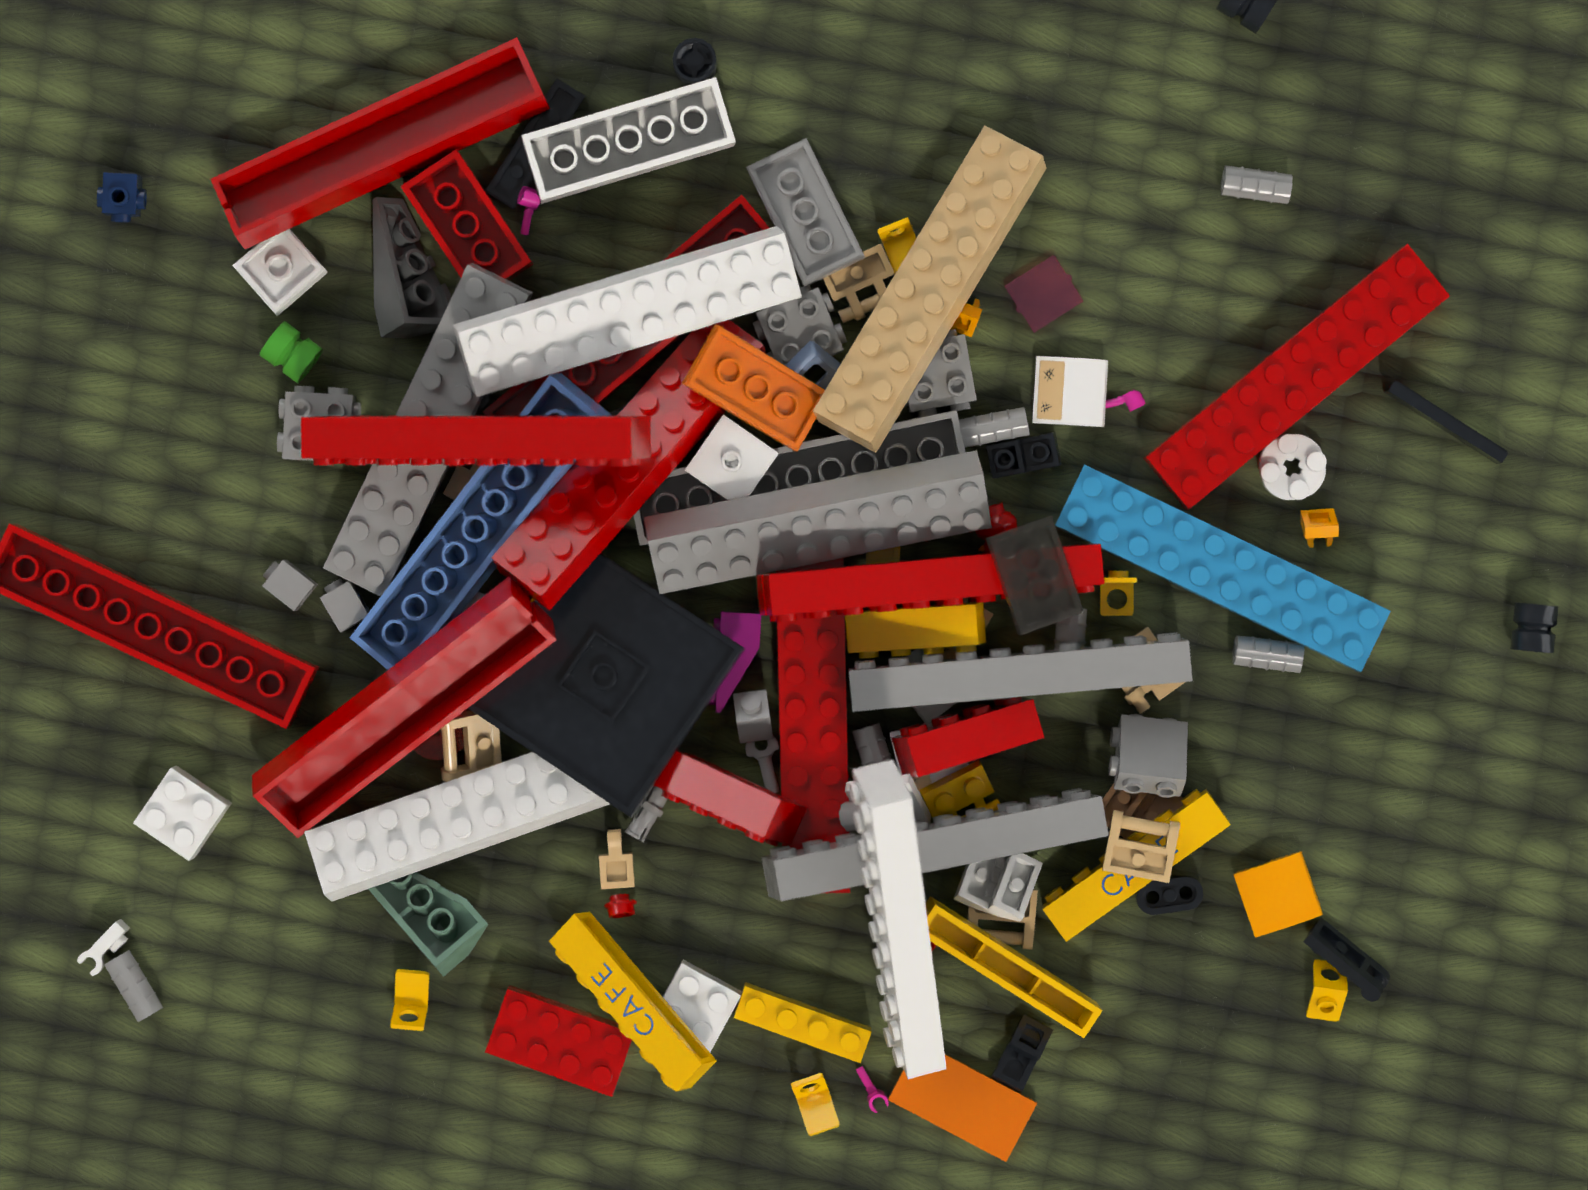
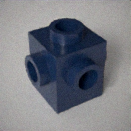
M103 172V187H98L97 207H102V213L111 216V222L131 223V217H141V209H146L147 191L142 189V177L138 174ZM125 194V199L119 203L120 196Z

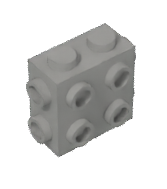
M810 285L800 288L801 298L771 306L756 313L758 320L753 322V326L759 340H767L771 350L767 355L786 365L810 341L817 343L831 356L844 351L842 344L846 343L847 340L840 323L834 325L829 313L833 312L834 308L827 292L821 294L819 288L811 290Z
M956 329L948 332L904 406H908L909 413L917 412L918 418L937 414L936 408L950 406V411L971 409L969 402L977 400L965 334L957 335Z
M294 386V392H285V399L279 400V419H284L283 432H278L277 452H282V459L313 461V459H301V417L361 416V403L356 402V396L348 395V388L328 387V394L314 393L315 387Z
M1121 714L1118 727H1112L1110 735V747H1115V756L1111 755L1109 763V776H1114V789L1124 790L1131 794L1143 792L1158 794L1161 797L1167 798L1173 796L1181 797L1187 777L1188 722L1177 721L1173 718L1156 719L1139 714Z

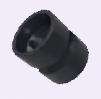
M1221 0L1216 10L1227 17L1240 16V25L1256 34L1277 0Z
M690 38L684 40L677 46L673 55L675 74L686 85L711 79L716 74L717 60L715 51L703 39Z
M1515 603L1513 621L1518 624V628L1512 631L1511 649L1554 653L1556 635L1551 632V628L1557 625L1559 607Z

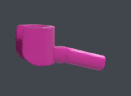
M523 186L517 199L518 204L525 206L520 233L528 235L534 210L540 204V198L535 189Z
M1133 390L1117 398L1106 400V408L1126 403L1129 412L1145 405V400L1139 391Z
M861 1066L856 1069L868 1093L867 1101L872 1112L877 1113L872 1102L878 1097L883 1098L888 1107L889 1102L884 1091L876 1089L864 1067Z

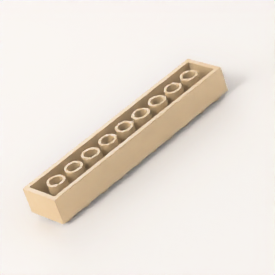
M987 126L983 127L815 406L813 413L818 422L877 453L1047 168L1043 155Z

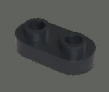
M1190 876L1171 877L1169 883L1153 880L1136 892L1138 907L1150 915L1192 910L1203 899L1201 884ZM1188 886L1191 889V895L1185 899L1181 898L1179 895L1180 889ZM1150 891L1158 893V900L1154 903H1149L1146 900V895Z

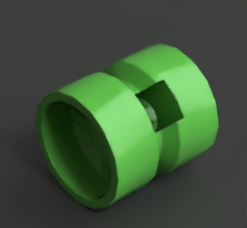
M284 321L267 340L259 355L275 367L282 365V373L296 383H300L316 364L324 349L309 338L301 340V332Z

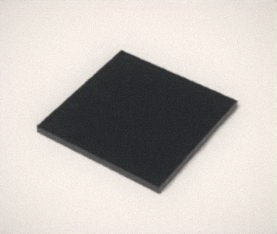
M600 553L550 611L534 600L553 620L556 641L468 709L632 818L745 651V648L670 598L659 594V591Z

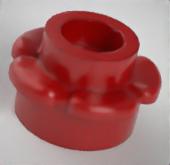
M616 894L610 896V902L604 905V908L608 909L609 918H624L635 914L634 905L637 904V901L634 899L630 900L629 894Z

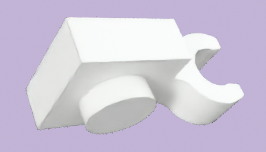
M119 919L89 950L83 952L78 957L77 962L81 964L87 957L93 958L96 961V967L90 974L92 976L102 971L105 964L104 954L109 950L115 953L128 940L124 934L130 927L122 919Z

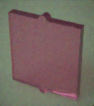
M1054 255L1004 286L1017 306L1016 312L1023 315L1033 333L1083 302V299L1071 282L1072 276L1065 273Z

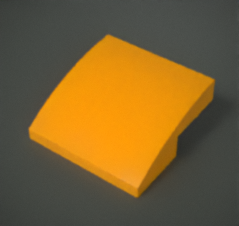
M1302 851L1270 860L1268 863L1233 874L1255 938L1323 915Z

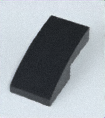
M1023 1015L990 1078L1021 1093L1036 1062L1040 1059L1053 1029Z

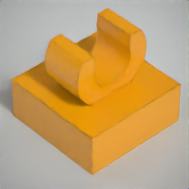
M975 298L973 305L965 304L950 330L956 329L958 333L972 338L982 309L979 308V299Z
M1334 508L1300 510V523L1309 548L1314 547L1315 538H1325L1326 546H1331L1333 537H1339V524Z

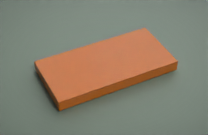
M714 325L682 382L686 387L795 452H798L816 420L813 410L825 391L820 386L719 325Z
M945 1054L947 1068L945 1070L907 1079L904 1070H902L888 1097L889 1101L1007 1162L1037 1105L1035 1100L999 1083Z

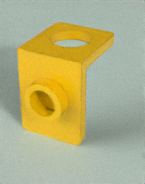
M908 217L877 230L894 273L897 272L917 239Z
M1108 571V577H1104V584L1100 585V614L1102 616L1133 615L1134 583H1137V578L1129 577V571ZM1114 589L1122 590L1127 598L1126 604L1120 609L1110 607L1107 602L1109 592Z
M1315 959L1313 963L1314 987L1307 1007L1306 1017L1337 1022L1340 1019L1348 992L1347 977L1341 975L1329 962ZM1326 969L1333 970L1338 973L1340 978L1328 980L1322 976L1321 971Z
M405 969L396 970L395 1000L390 1023L391 1028L424 1030L428 1011L429 972ZM404 1014H413L418 1019L407 1022L399 1017Z
M822 1073L791 1083L809 1136L839 1127L840 1123ZM817 1083L810 1088L802 1089L806 1085Z

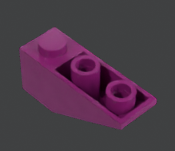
M721 611V618H714V628L745 648V651L709 703V705H716L715 713H721L760 648V613Z

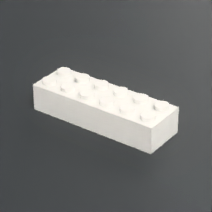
M716 77L521 135L541 204L733 147L736 143Z

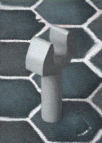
M774 735L773 739H768V746L764 750H758L755 747V741L747 742L745 746L746 755L748 757L752 756L759 761L765 788L774 793L779 792L771 758L774 751L779 749L777 739Z

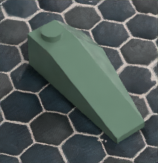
M418 872L368 889L443 977L469 956L488 926V923L466 898L451 892L436 881L428 879Z

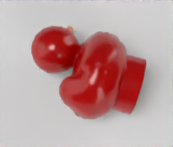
M1003 502L988 506L992 528L975 531L979 538L985 540V543L980 546L978 551L983 553L1005 552L1006 546L1004 542L997 537L1007 533L1014 536L1017 532V519L1015 515L1005 511Z

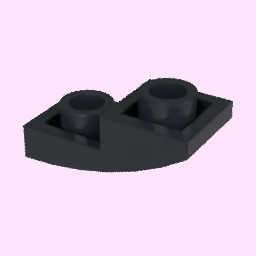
M1055 432L986 446L992 479L1062 465Z

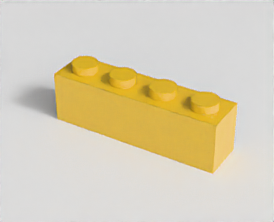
M973 602L951 606L930 605L929 608L902 609V607H899L897 611L869 612V610H863L864 614L845 615L848 653H859L860 659L879 657V651H891V656L911 655V649L922 648L924 654L944 653V647L956 646V652L977 651L976 645L986 642L983 603Z
M745 982L734 1012L735 1019L858 1063L862 1061L872 1033L869 1026Z

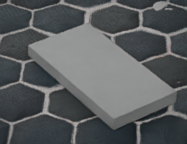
M807 138L746 167L774 226L779 227L785 232L793 265L804 286L811 285L865 258Z

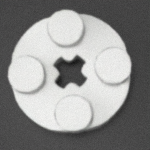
M1285 434L1276 438L1263 449L1259 457L1258 468L1261 481L1270 494L1282 500H1302L1314 494L1322 485L1326 475L1327 462L1321 448L1312 439L1300 434ZM1296 458L1299 460L1298 467L1301 471L1299 474L1293 473L1291 476H1287L1285 474L1287 468L1283 464L1286 460L1293 461Z

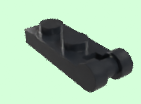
M1320 917L1314 923L1303 942L1315 954L1321 956L1335 967L1341 975L1347 977L1361 988V994L1366 1000L1371 1002L1379 1000L1383 993V988L1386 987L1390 980L1389 972Z

